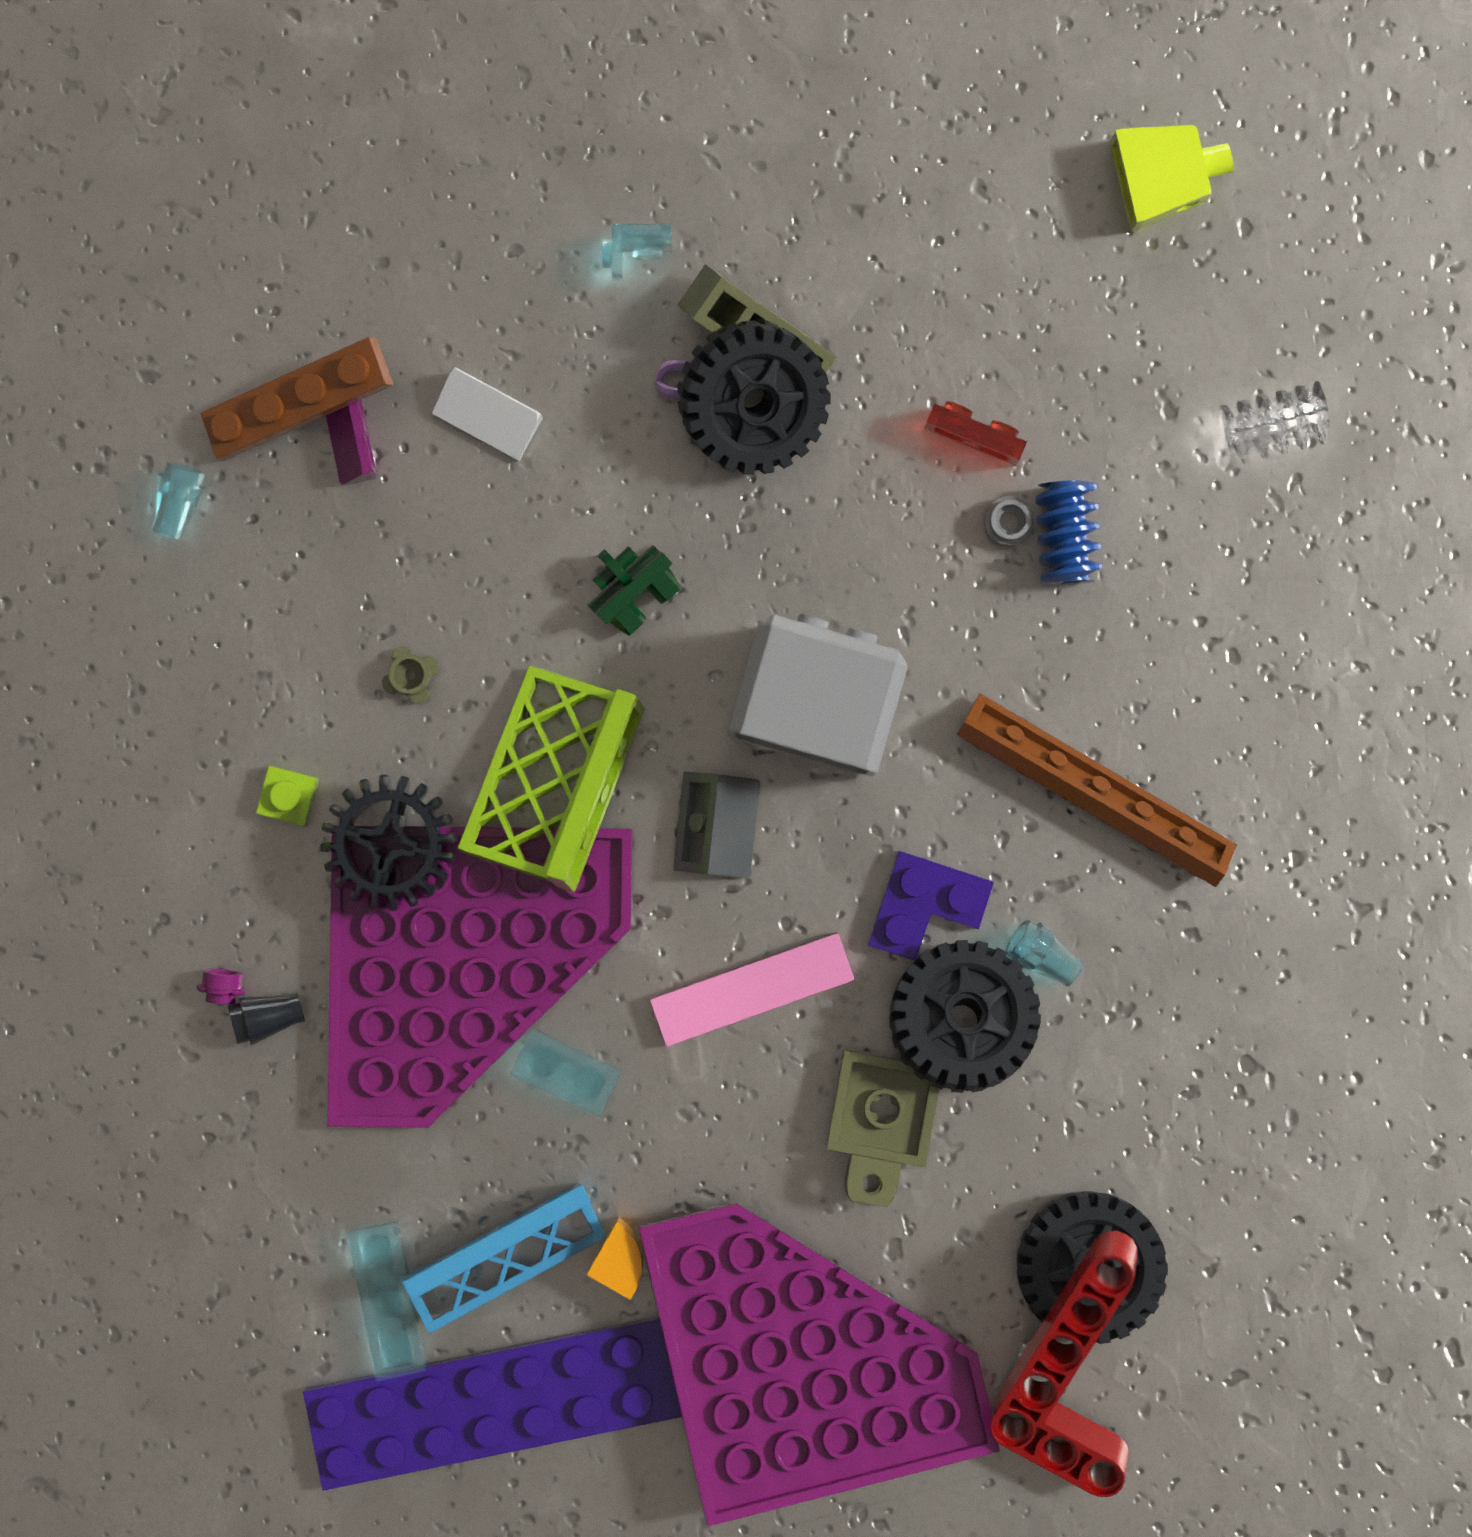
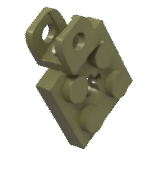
M843 1050L826 1149L849 1154L845 1175V1191L852 1201L887 1207L893 1201L897 1191L901 1163L926 1167L939 1088L931 1086L932 1082L926 1079L921 1080L914 1074L911 1066H906L903 1061ZM882 1094L891 1095V1104L898 1106L897 1116H888L886 1123L877 1122V1113L870 1111L871 1102L880 1101ZM869 1174H875L879 1178V1186L872 1192L864 1191L862 1187L863 1179Z

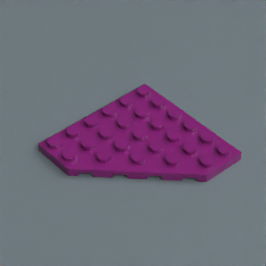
M355 826V827L372 830V829L377 828L378 826ZM405 826L406 833L411 839L424 844H430L427 827ZM440 827L442 834L452 833L458 835L457 842L443 843L442 852L455 854L456 861L454 863L439 861L437 867L449 874L448 879L440 881L431 875L428 881L434 886L436 893L428 897L419 887L414 889L419 902L414 907H410L405 900L404 894H400V905L397 911L389 910L387 896L382 895L381 904L378 909H370L368 907L370 892L368 891L365 892L358 902H353L349 897L356 884L351 882L346 887L338 889L334 883L345 872L342 868L331 871L327 1127L428 1128L631 929L633 829L599 828L575 893L558 888L552 882L460 852L458 846L466 827ZM481 827L475 844L490 849L508 840V837L503 827ZM511 827L515 836L531 829ZM390 828L389 834L385 836H365L368 840L376 841L378 847H384L381 853L386 858H388L391 850L408 849L413 851L412 846L401 844V838H395L398 833L393 828ZM558 828L551 829L554 838L556 836ZM332 833L331 842L335 843L336 834ZM545 833L519 845L526 861L543 867L551 849ZM349 841L350 852L355 865L363 875L372 880L374 870H372V852L362 844ZM513 849L504 853L516 857ZM336 851L331 852V861L338 859ZM411 856L400 858L395 863L393 872L389 874L387 885H397L409 880L418 873L426 860Z
M736 1202L638 1226L707 1526L1000 1452L999 1444L991 1434L992 1414L978 1353Z

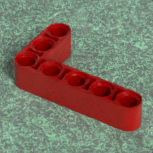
M1118 1231L1105 1232L1099 1235L1092 1243L998 1392L990 1424L991 1434L1000 1445L1097 1497H1111L1123 1488L1129 1456L1128 1446L1114 1432L1058 1403V1400L1132 1286L1138 1256L1137 1246L1128 1235ZM1115 1260L1123 1266L1112 1268L1105 1265L1103 1261ZM1090 1299L1096 1302L1097 1305L1086 1306L1078 1300ZM1055 1338H1066L1073 1343L1062 1344L1057 1342ZM1031 1376H1041L1048 1381L1040 1382L1034 1380ZM1015 1413L1021 1415L1023 1418L1016 1419L1010 1417L1008 1414ZM1052 1438H1062L1068 1442L1060 1443L1054 1441ZM1097 1462H1106L1112 1466L1104 1467L1098 1465Z

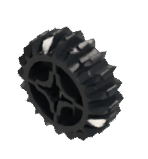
M380 775L379 791L376 792L369 779L361 780L360 788L364 795L359 799L355 792L351 789H346L342 795L351 806L346 810L342 806L332 804L329 808L333 815L341 818L339 825L333 823H323L322 831L336 834L335 843H321L320 850L322 852L336 851L338 859L328 861L324 865L325 870L331 872L342 868L345 873L335 881L334 885L338 889H342L351 882L355 883L356 886L349 897L353 902H358L366 891L370 892L368 907L373 910L378 909L381 904L382 895L387 896V906L390 911H397L399 909L400 894H404L405 900L410 907L418 905V896L414 889L419 887L428 897L433 896L436 890L428 881L429 877L432 875L440 881H446L449 877L446 871L437 867L439 861L448 863L456 861L455 854L442 852L443 843L457 842L458 835L452 833L442 834L440 828L454 821L451 814H444L436 818L433 812L439 809L444 801L441 797L437 796L425 804L422 800L429 789L425 784L421 783L416 787L412 795L408 794L410 787L409 777L401 776L396 790H392L390 776ZM392 800L389 812H386L380 826L372 830L353 826L360 814L367 808L379 802ZM407 805L412 807L424 820L429 833V845L415 841L407 835L405 830L406 816H404ZM390 828H393L398 833L395 838H401V844L412 846L413 851L408 849L391 850L388 858H386L381 853L384 847H378L376 841L368 840L365 836H385L389 834ZM349 841L362 844L372 852V870H374L372 880L363 875L355 865L351 856ZM411 856L426 860L418 873L409 880L397 885H387L389 874L393 872L395 863L400 858Z

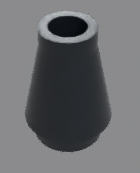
M298 993L279 996L240 997V1003L228 1005L237 1044L250 1041L252 1046L294 1024L305 1022Z

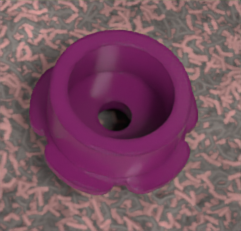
M228 969L203 970L202 984H197L196 986L198 991L206 992L205 1001L214 1004H235L236 996L246 993L245 987L242 986L243 973Z

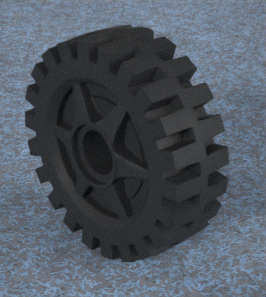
M754 320L743 321L742 326H738L735 323L723 326L725 330L723 333L718 334L714 331L706 337L708 343L705 346L701 347L699 344L691 352L694 359L691 363L685 362L682 369L685 377L678 384L677 392L681 397V401L677 402L684 427L697 447L711 460L719 463L725 469L733 472L737 469L743 474L754 475L756 470L763 474L773 473L774 466L777 465L785 469L793 464L791 458L796 454L802 458L810 451L806 445L810 440L815 443L818 441L822 434L818 429L820 423L825 425L827 423L829 413L825 407L831 404V393L826 388V385L829 384L827 374L822 369L820 360L808 345L785 328H780L773 323L765 321L763 324H759ZM755 388L764 389V395L759 404L750 408L744 407L745 397L751 390Z
M957 940L955 943L948 944L946 942L937 945L930 951L927 950L903 973L893 993L890 1005L889 1026L892 1029V1041L895 1049H899L901 1053L900 1058L906 1066H911L917 1077L921 1080L926 1079L932 1082L931 1086L941 1090L947 1088L951 1089V1092L963 1093L964 1091H972L973 1093L1000 1084L1022 1066L1031 1053L1038 1037V1029L1041 1025V1014H1039L1040 1000L1038 994L1034 993V982L1030 975L1025 976L1022 972L1023 966L1016 959L1014 961L1006 957L1007 952L999 947L995 950L989 948V943L977 941L974 944L968 943V940ZM959 1005L970 1007L977 1017L976 1026L965 1028L958 1025L953 1019L952 1009Z
M1083 1191V1193L1064 1195L1063 1198L1057 1201L1053 1200L1045 1206L1044 1210L1037 1213L1031 1219V1224L1027 1230H1024L1020 1239L1021 1244L1017 1251L1016 1271L1022 1295L1033 1314L1042 1323L1094 1240L1099 1235L1108 1231H1118L1133 1239L1137 1246L1138 1256L1132 1286L1096 1342L1105 1344L1111 1343L1110 1340L1119 1338L1121 1340L1129 1336V1332L1135 1328L1140 1329L1147 1323V1317L1151 1313H1155L1159 1307L1158 1301L1161 1295L1164 1296L1167 1286L1165 1278L1168 1275V1264L1165 1257V1248L1158 1232L1140 1210L1116 1196L1094 1191ZM1115 1260L1104 1261L1105 1265L1112 1268L1123 1266ZM1090 1299L1078 1300L1086 1306L1097 1305L1096 1302Z

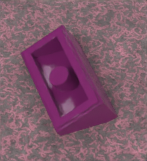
M362 400L326 415L339 482L342 485H349L376 479L377 471Z

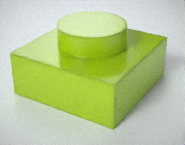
M269 765L256 814L307 826L319 778Z

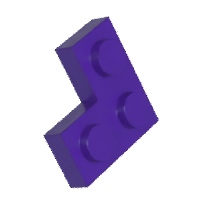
M898 851L868 946L915 961L931 914L979 929L994 882Z

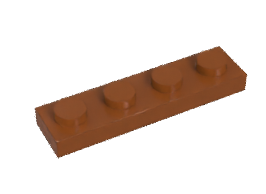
M367 337L200 414L216 459L228 460L394 386L378 339Z

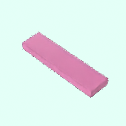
M837 932L654 997L650 1001L666 1047L855 979Z

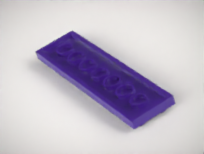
M659 1317L306 1388L303 1391L322 1491L681 1417Z

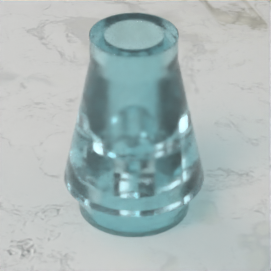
M167 462L165 471L159 472L156 516L152 529L154 532L171 538H182L188 521L207 489V486L203 485L206 473L182 464Z
M1029 920L1024 921L1017 928L1006 948L1007 954L1014 958L1013 961L1016 959L1023 968L1059 981L1066 987L1076 980L1083 968V961L1075 957L1041 922L1035 925Z

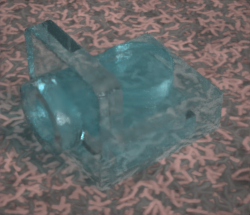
M612 224V238H602V268H611L613 281H623V252H632V258L637 260L662 259V252H673L672 224Z

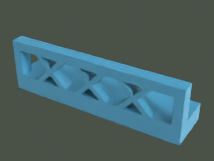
M575 1184L400 1279L428 1333L430 1334L606 1238L607 1236L590 1206L592 1202L583 1185ZM580 1209L592 1232L575 1242L555 1237L559 1221ZM551 1225L548 1235L539 1232ZM529 1236L546 1240L541 1260L537 1263L526 1266L510 1261L516 1243ZM553 1242L566 1246L549 1255ZM507 1249L504 1259L494 1256ZM485 1260L502 1264L497 1283L493 1287L481 1290L466 1285L472 1267ZM508 1266L522 1270L505 1279ZM462 1273L460 1283L450 1280ZM441 1284L457 1288L452 1309L432 1319L421 1295ZM464 1291L477 1294L460 1304Z

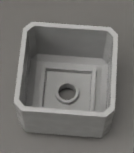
M799 614L797 621L773 615L759 623L729 725L728 736L871 777L877 774L908 668L900 651L876 644L878 637L876 635L848 628L846 635L827 630L829 622Z

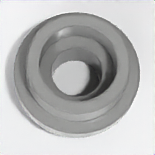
M1001 497L995 500L986 511L984 517L986 532L994 542L1000 545H1018L1030 536L1034 528L1033 511L1024 500L1018 497ZM1004 513L1014 514L1018 520L1017 528L1011 531L1003 529L1000 525L1001 515Z

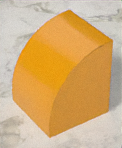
M618 1216L590 1265L587 1276L631 1300L641 1279L643 1250L635 1231L626 1221Z

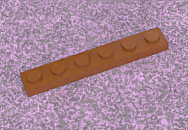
M981 693L978 695L956 735L1014 768L1020 774L1043 785L1061 798L1094 815L1105 824L1116 828L1148 849L1184 868L1190 874L1217 887L1227 872L1237 844Z

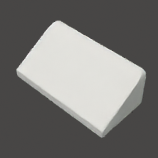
M456 367L452 368L432 412V415L517 461H520L543 419L542 415L536 410Z

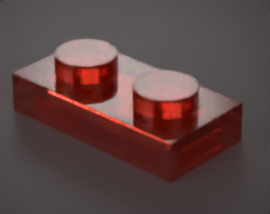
M946 401L944 407L934 403L924 429L1013 466H1016L1027 443V441L1017 438L1019 430L996 420H992L990 426L971 419L973 411L954 402Z

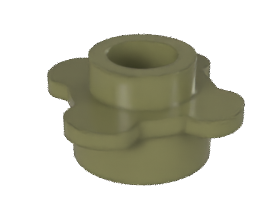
M406 647L395 649L391 655L393 663L390 666L389 674L382 679L384 690L389 694L399 692L407 695L412 702L417 704L425 702L430 695L428 690L430 680L439 671L438 662L431 656L421 658L413 655ZM410 670L415 672L413 680L406 678V673Z

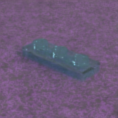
M399 1221L350 1230L347 1234L376 1381L426 1372L427 1363L417 1312L400 1280L408 1276L409 1271Z

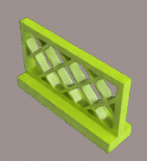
M529 665L459 843L458 850L462 853L552 882L558 888L575 893L645 710L637 696L617 689L616 692ZM541 682L556 687L562 702L536 714L531 698L537 683ZM564 690L576 693V695L568 698ZM591 698L606 703L601 719L582 728L573 707ZM528 710L531 717L523 720L526 711ZM567 711L576 732L550 744L541 723ZM535 726L544 744V748L518 759L513 748L517 735ZM595 734L590 745L587 737ZM581 741L587 753L583 766L564 774L555 753ZM510 755L513 763L505 766ZM549 756L558 778L533 790L523 769ZM517 772L527 793L501 805L495 793L500 780ZM577 780L572 792L569 783ZM563 787L569 799L565 812L546 820L537 799ZM492 801L495 809L487 812ZM531 802L541 824L515 836L506 814ZM499 818L508 840L490 849L475 844L481 826ZM559 826L556 836L554 838L551 829ZM543 833L546 834L551 845L544 867L526 861L519 846ZM513 849L516 857L504 853Z

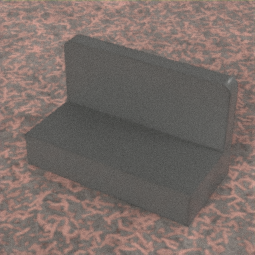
M684 771L674 871L740 878L750 877L760 781L758 779Z

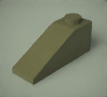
M707 264L704 265L677 304L693 320L712 333L715 331L721 334L725 331L723 326L732 323L742 326L743 321L752 320L759 324H763L765 321L773 323L780 328H785L808 345L820 360L821 367L825 373L837 358Z

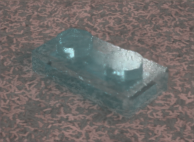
M532 1028L510 1075L601 1117L622 1070Z

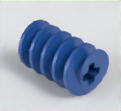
M1082 480L1039 484V487L1049 490L1035 497V504L1050 510L1038 515L1036 523L1051 530L1038 536V544L1052 548L1051 551L1039 556V563L1054 568V570L1041 575L1040 583L1043 585H1071L1094 582V580L1089 579V574L1103 569V563L1089 560L1088 554L1101 549L1102 544L1088 540L1087 534L1100 529V523L1086 520L1085 515L1099 509V503L1084 500V495L1098 489V484Z

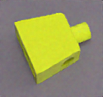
M1194 125L1123 128L1115 130L1110 140L1130 232L1141 230L1205 203L1211 195L1209 178L1234 171L1233 157L1229 144L1224 143L1202 148L1198 129Z

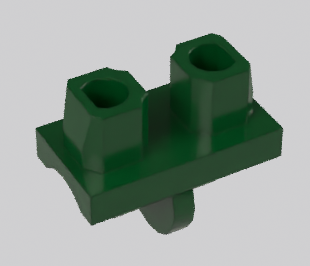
M654 545L639 558L629 546L615 559L604 549L597 557L606 567L592 579L603 591L587 606L606 625L610 622L629 636L647 618L632 602L641 592L647 589L659 603L663 604L680 590L679 582L669 569L673 563Z

